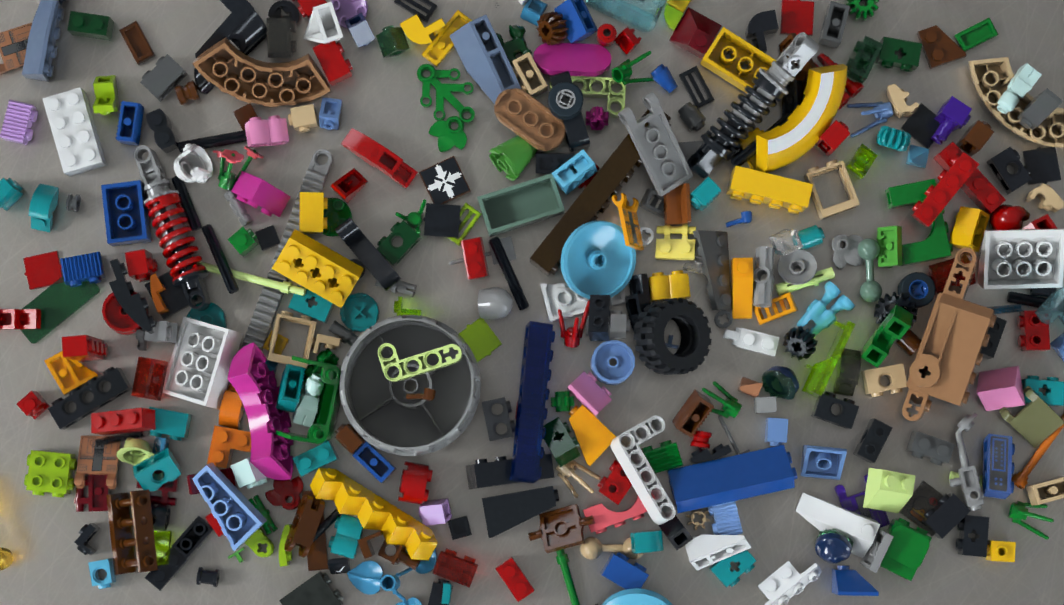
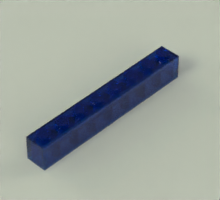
M530 321L525 328L510 481L533 484L541 478L542 467H539V463L544 454V447H541V443L546 434V428L543 427V423L548 413V409L545 408V402L548 400L550 390L547 388V382L551 379L549 362H552L553 350H551V343L555 339L553 324Z

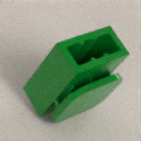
M902 518L898 520L892 519L886 532L894 537L880 566L906 580L912 581L917 568L924 560L932 537L927 535L928 531L920 527L916 529L910 527V522Z

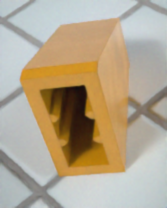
M576 405L568 413L571 416L568 420L580 445L585 462L588 466H591L609 447L611 441L616 436L583 405L578 407Z

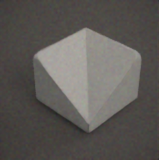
M776 397L754 398L755 413L776 412Z

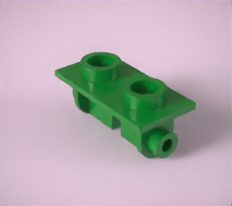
M329 348L322 350L316 357L317 361L338 364L337 361L339 360ZM308 365L305 369L303 380L306 382L308 377L312 376V373L321 374L322 367Z

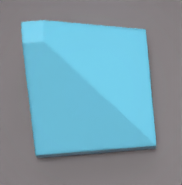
M910 145L906 164L926 168L930 149Z

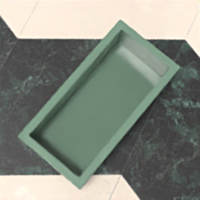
M552 173L477 197L489 237L546 220L565 212Z

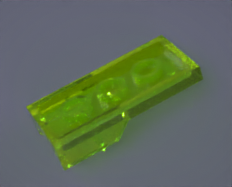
M835 321L833 325L840 329L825 360L814 364L813 367L808 364L804 365L805 368L811 371L801 391L815 398L822 396L856 324L850 321L844 323Z

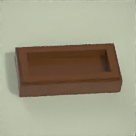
M137 21L119 30L138 65L156 56Z

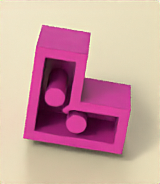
M244 171L241 172L231 192L238 195L236 197L237 200L256 209L259 206L262 208L260 212L269 217L272 214L280 217L291 196L263 179Z

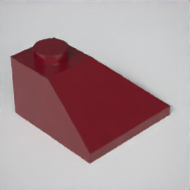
M688 7L669 41L703 59L722 25Z

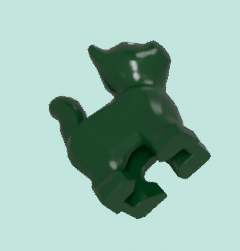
M509 25V34L513 40L505 43L502 36L496 33L511 66L512 61L517 59L515 57L517 54L524 55L528 52L532 54L524 39L526 30L523 26Z

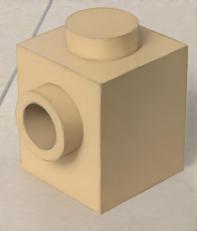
M314 104L290 108L291 114H288L289 124L296 131L299 130L300 133L311 131L310 128L319 127Z

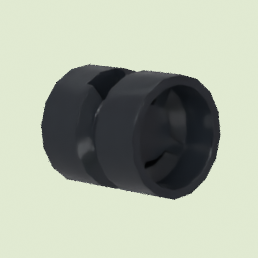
M151 503L153 529L166 531L170 520L171 507L160 504L155 507Z

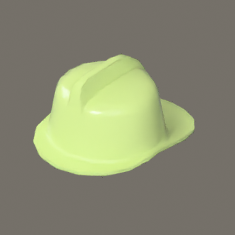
M131 437L126 439L124 447L118 450L116 454L120 461L134 466L155 455L152 453V449L147 441Z

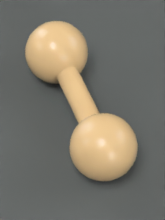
M588 537L584 539L585 543L580 545L581 554L590 560L598 558L602 552H623L630 559H638L644 554L632 553L631 537L626 539L623 544H601L597 538Z

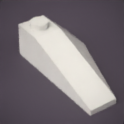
M802 492L795 510L823 534L837 533L846 537L852 546L851 554L861 558L865 556L873 544L880 526L876 520Z

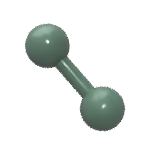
M871 238L862 240L858 245V254L866 263V282L860 287V295L867 302H875L882 295L881 285L874 281L873 260L880 253V246L876 240Z

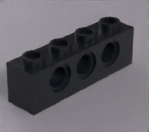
M110 367L103 372L104 375L100 378L94 377L86 382L87 385L81 389L78 387L70 391V396L65 399L61 397L51 403L53 406L48 408L59 429L65 430L133 389L121 368ZM106 381H109L111 384L108 392H104L102 388ZM91 391L94 398L88 403L85 396ZM71 402L76 404V410L73 413L68 409Z

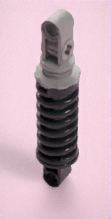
M801 32L793 39L777 60L771 63L768 70L760 68L756 75L757 78L754 77L752 79L753 88L747 85L745 87L746 96L741 93L738 95L739 104L734 101L731 103L732 112L727 109L724 111L728 121L726 122L719 117L717 122L722 126L719 130L713 125L710 127V130L715 134L714 137L709 130L701 135L704 143L687 161L690 170L701 178H706L722 158L729 161L736 151L734 147H740L742 145L741 139L749 137L747 130L754 131L756 129L754 122L761 123L763 121L761 114L769 115L770 110L768 106L776 107V100L780 102L789 93L786 89L787 84L794 80L796 74L817 53L819 44L806 33Z

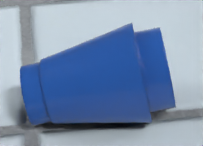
M661 64L650 73L653 76L652 79L668 93L678 87L667 66L665 67Z

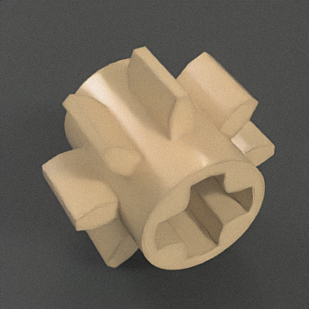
M701 509L692 510L690 515H685L690 519L687 525L694 524V530H697L698 526L705 529V521L710 522V519L706 518V514L709 511L702 512ZM695 513L698 515L702 514L700 523L693 521Z

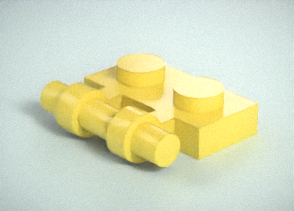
M682 224V226H657V234H664V239H656V260H695L696 240L688 239L689 234H693V231H696V227L689 226L688 224ZM671 234H682V239H671Z

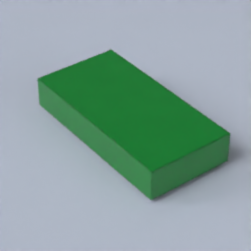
M987 18L954 35V38L959 47L966 52L996 37L998 32L991 19Z

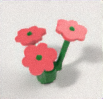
M245 146L244 149L247 150L246 154L249 157L237 177H235L236 174L231 172L233 163H240L244 159V155L235 150H213V153H217V157H221L218 186L226 190H232L241 172L246 171L252 159H257L258 157L263 159L264 156L256 152V150ZM225 158L229 162L227 171H224Z

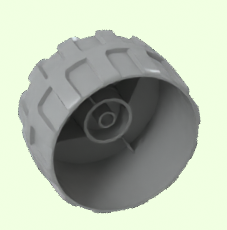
M399 315L387 318L369 329L367 328L357 337L358 339L344 357L341 366L339 393L344 412L350 424L364 440L374 447L391 454L420 456L433 453L448 446L466 430L479 404L481 379L473 352L456 331L446 324L429 317ZM384 343H390L396 348L399 358L402 360L439 347L455 344L460 347L462 358L455 364L398 382H391L384 376L378 357V348ZM390 347L382 351V356L386 359L393 355V350ZM452 348L450 353L446 355L443 354V351L439 352L443 363L447 362L445 360L446 357L451 356L452 359H455L458 351H454ZM434 354L430 355L427 360L428 364L431 366L436 365L439 357ZM411 361L408 364L409 371H417L419 363ZM397 367L390 368L388 371L389 377L396 378L399 375V369ZM410 380L416 382V389L412 392L406 390V383ZM425 388L436 390L435 398L432 401L406 399V394H424Z

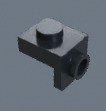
M95 523L85 524L79 531L80 536L74 542L78 545L77 549L84 555H92L96 552L88 544L100 529Z

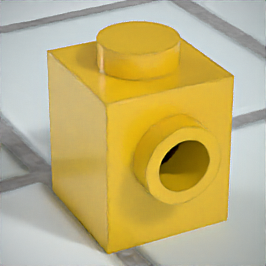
M988 540L986 560L1015 562L1016 542Z

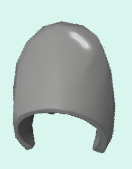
M500 287L480 290L478 294L480 318L496 320L508 316L514 302L512 296Z

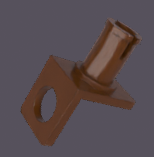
M384 540L378 552L379 556L391 561L393 565L402 563L413 570L418 568L421 560L411 559L404 545H394L396 553L393 556H388L385 548L389 544Z

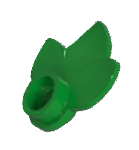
M452 116L446 121H437L429 130L430 135L439 137L438 148L440 152L449 151L454 145L462 150L467 143V136L463 131L464 122L460 117ZM453 123L458 124V128L455 130L451 128Z

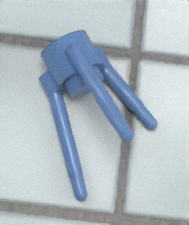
M880 101L876 103L847 104L848 108L874 107L872 110L861 112V115L874 114L876 119L879 118V120L852 133L850 137L853 138L881 123L887 122V118L893 116L891 103Z

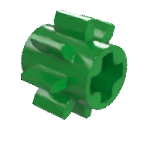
M570 391L555 392V397H551V407H555L556 412L571 411L570 406H575L574 396H570Z

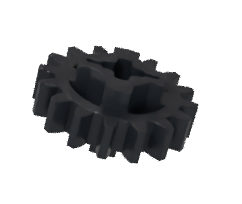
M893 292L892 296L886 293L884 299L880 297L879 304L875 305L874 317H878L876 324L882 323L897 304L913 314L910 327L912 329L913 322L917 320L918 309H915L916 303H910V296L905 299L903 297L904 293H901L900 296H897L896 292Z

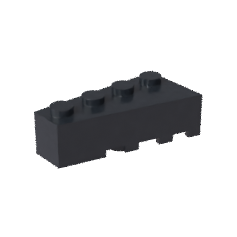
M545 451L533 452L531 457H526V453L516 454L514 459L507 460L506 456L495 457L494 462H487V459L475 460L476 464L466 466L469 489L555 478L552 455L545 454Z

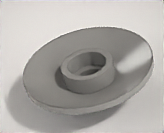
M794 249L780 257L777 269L780 277L785 282L800 285L809 282L815 276L817 262L815 257L808 251Z

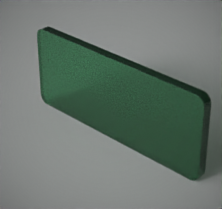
M62 276L22 308L41 309V329L20 330L31 343L36 344L100 292L97 284L86 281L81 282V286L70 287V285L65 284Z

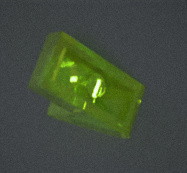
M862 143L852 158L846 163L847 171L858 180L863 179L876 159L877 154Z

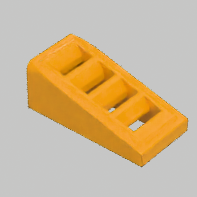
M791 292L772 299V308L775 315L772 316L769 308H764L768 318L764 319L761 307L753 306L760 325L798 311ZM784 299H787L788 304L790 306V309L788 310L784 303ZM776 302L780 303L783 312H779Z

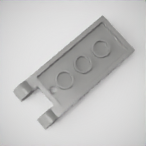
M651 92L642 98L644 105L650 111L649 114L636 121L634 113L627 107L620 111L618 115L621 122L626 126L658 195L664 196L692 178L693 174L662 110L658 97Z

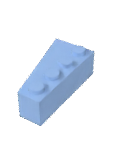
M213 463L207 464L192 478L204 501L209 505L212 515L221 526L224 536L229 540L233 551L244 544L267 521Z

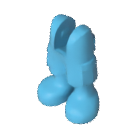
M828 281L825 284V294L822 299H815L808 306L806 313L798 321L797 326L802 325L804 327L812 319L816 325L810 329L809 333L816 336L836 321L835 315L842 310L851 311L855 305L848 297L841 295L833 306L827 310L826 306L841 293L835 284Z

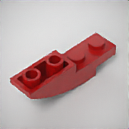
M351 128L341 143L345 148L372 167L374 166L405 189L418 173L403 162V159L354 128Z

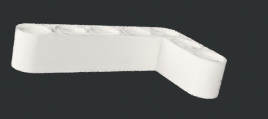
M655 415L615 437L611 441V449L654 523L661 525L673 519L676 510L639 446L665 429L664 419Z

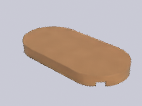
M507 89L498 95L494 105V112L497 119L504 126L538 150L551 151L561 145L566 131L562 119L552 115L549 108L522 89Z

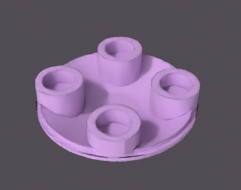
M366 0L330 1L341 27L347 28L344 21L361 12L365 18L367 16L368 4Z

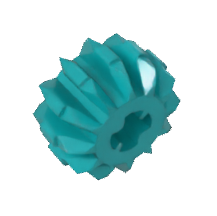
M881 126L876 142L879 145L904 152L910 145L911 135L898 129Z

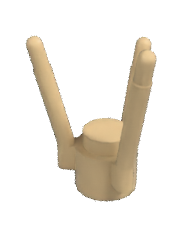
M574 460L561 467L559 465L556 467V470L559 472L557 475L564 481L575 498H578V494L566 476L568 478L572 476L590 493H594V490L575 473L576 468L598 480L601 479L599 475Z

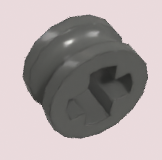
M68 194L66 201L67 211L72 209L74 212L79 211L80 195L73 196V194Z
M726 310L719 311L714 318L716 326L722 329L730 326L733 320L731 313ZM725 314L727 315L726 319H729V321L722 325L719 323L718 317H722Z

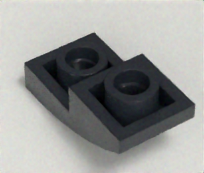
M722 444L712 449L713 454H710L708 449L702 450L699 448L691 453L692 458L689 461L691 463L715 460L727 455L732 450L729 445L723 446Z

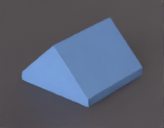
M803 445L801 476L840 480L847 449Z

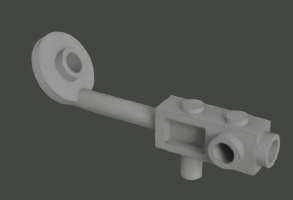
M976 413L971 417L967 414L957 424L959 429L955 432V438L962 468L958 469L959 478L949 479L951 487L962 486L967 508H970V511L980 510L984 504V494L979 484L980 477L976 472L975 465H969L962 436L963 430L968 432L974 426L973 420L977 417ZM970 494H975L976 499L971 498Z

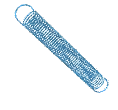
M1019 304V305H1006V306H1013V307H1015V308H1021V305H1022V304ZM1009 308L993 309V310H994V313H997V314H1002V313H999V312L1013 313V312H1015V311H1018V312L1026 311V310H1013V309H1009Z

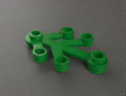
M423 64L418 68L417 77L423 83L422 97L420 99L423 107L428 108L432 105L430 83L436 89V110L434 111L436 121H443L446 117L444 98L459 112V117L464 123H471L474 120V110L468 106L464 107L451 93L463 92L466 95H470L474 91L472 83L442 84L437 79L450 78L452 81H457L460 78V71L458 69L436 70L430 64ZM429 71L431 74L429 77H424L423 73ZM457 72L458 76L456 78L451 77V73ZM467 85L471 86L469 92L464 90V87ZM428 98L430 100L429 104H423V99ZM442 112L443 117L437 118L436 114ZM465 113H470L471 117L469 119H465L463 115Z

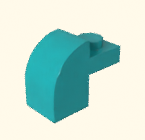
M39 184L34 191L28 215L31 216L32 229L45 232L52 230L53 211L57 207L59 200L58 187Z
M662 530L630 533L632 553L664 550Z

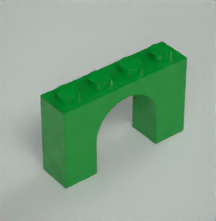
M935 179L887 188L885 192L889 209L915 205L919 200L922 202L926 198L924 193L931 185L935 187L937 184ZM944 209L932 222L931 232L925 240L902 245V266L951 256L953 246L949 243L947 237L949 228L947 222H944L943 219Z

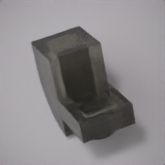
M841 348L837 361V376L833 393L853 396L860 376L861 351Z

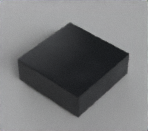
M274 225L255 232L262 251L277 246L280 243Z
M467 516L448 521L452 540L472 535Z

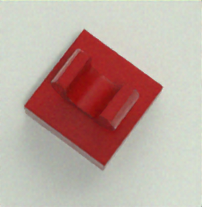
M628 27L615 40L626 55L632 52L641 40V37L636 38L633 34L635 30Z

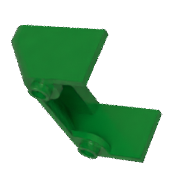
M292 356V360L321 366V379L324 382V387L319 398L320 401L314 424L309 428L307 436L277 430L276 435L314 444L330 441L334 434L341 402L339 393L341 365Z

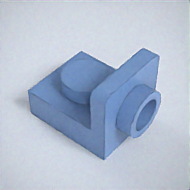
M322 98L319 112L320 128L339 130V118L342 108L341 99Z

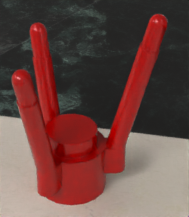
M590 300L587 302L579 329V318L576 317L574 327H569L566 331L562 310L558 309L561 338H564L565 346L575 348L580 345V338H582L589 313Z

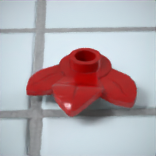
M299 476L291 481L290 479L274 480V489L265 493L267 500L272 505L282 506L286 510H294L300 503L299 495L304 488L303 481ZM292 497V502L287 503V499Z

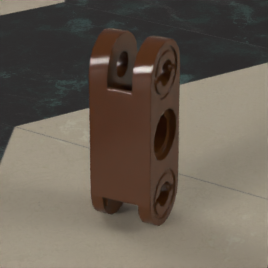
M305 494L299 503L284 546L287 552H291L295 545L300 546L299 556L303 558L306 557L311 548L325 508V501L317 499L311 509L313 497Z

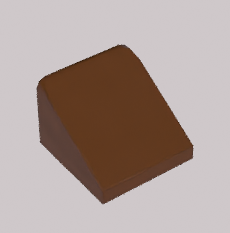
M251 103L233 111L242 130H245V124L250 121V118L258 117Z

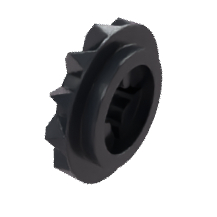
M277 1L269 9V22L277 30L290 31L297 25L300 19L299 10L290 1ZM281 9L286 14L289 13V16H287V23L283 19H279V17L281 16Z

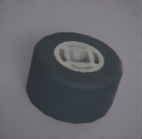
M561 82L550 90L547 103L552 115L558 119L568 120L573 119L580 113L584 99L582 91L578 86L570 82Z

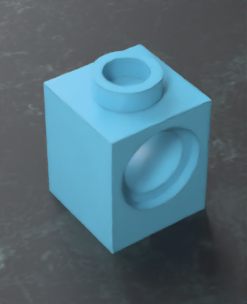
M112 558L88 563L92 586H98L99 589L111 587L110 583L116 582ZM100 569H104L107 572V577L104 580L98 575Z

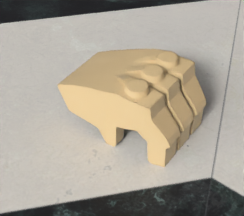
M896 84L887 86L886 94L888 101L892 105L894 116L899 119L911 117L918 110L919 104L915 102L911 106L906 105L909 92L900 89Z
M1042 183L1030 191L1025 199L1026 202H1030L1037 197L1041 201L1038 208H1043L1048 212L1052 211L1055 213L1064 208V201L1048 184Z

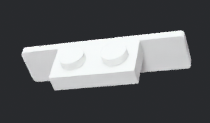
M787 561L758 585V588L769 600L764 605H786L791 597L801 593L807 584L819 578L822 573L819 565L814 563L800 575L792 564Z

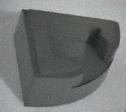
M137 329V348L140 351H146L145 330Z

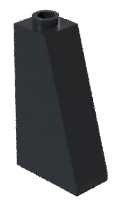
M553 486L482 498L488 537H495L555 507L556 501H559L558 490H553Z

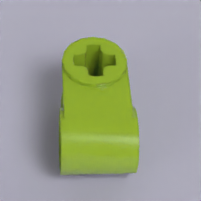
M261 528L245 542L259 557H269L275 549L273 542L264 534ZM261 544L268 545L266 547L267 552L260 551L262 549Z

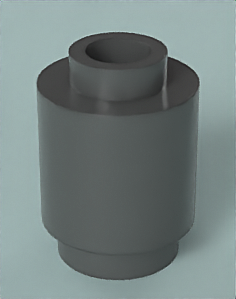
M688 102L678 110L679 117L691 131L696 130L697 132L706 125L704 123L706 118L695 104L692 105L691 102Z

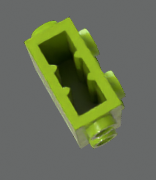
M31 450V454L27 456L29 470L24 479V485L27 486L26 490L32 491V495L44 496L45 492H50L52 497L63 498L64 494H71V490L74 489L73 470L77 468L75 454Z

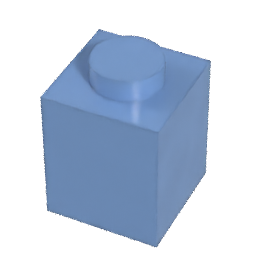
M766 418L765 442H770V446H780L782 443H787L788 419Z

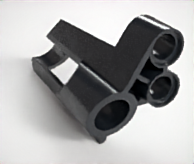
M220 0L231 14L195 53V57L197 58L225 37L231 40L242 53L248 55L268 36L267 27L247 0ZM194 68L197 89L201 93L208 94L215 85L208 82Z

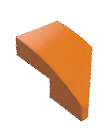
M155 273L150 276V289L155 308L162 315L168 311L160 295V292L166 290V288L161 284Z

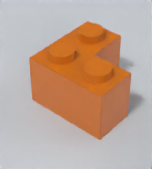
M215 425L207 464L213 463L216 467L230 468L234 449L251 452V433L249 431Z

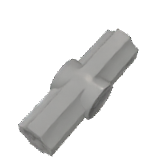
M760 246L756 248L755 270L753 272V279L755 280V307L769 308L772 306L773 284L775 282L773 274L774 248ZM767 273V278L761 281V276Z

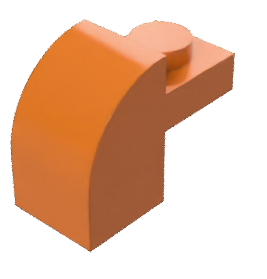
M230 383L228 389L224 392L221 402L219 425L238 429L244 414V406L235 388Z

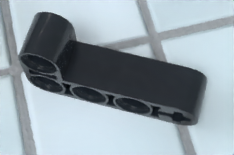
M569 71L549 76L552 88L561 82L572 83ZM581 111L573 119L563 120L570 152L589 147L590 140Z
M350 217L335 229L336 233L386 291L401 279Z

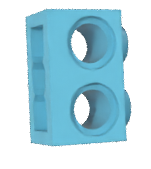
M583 149L552 172L555 182L567 195L598 172L595 163Z

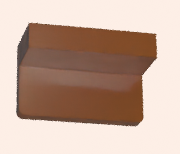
M689 183L679 185L664 195L665 225L691 223Z

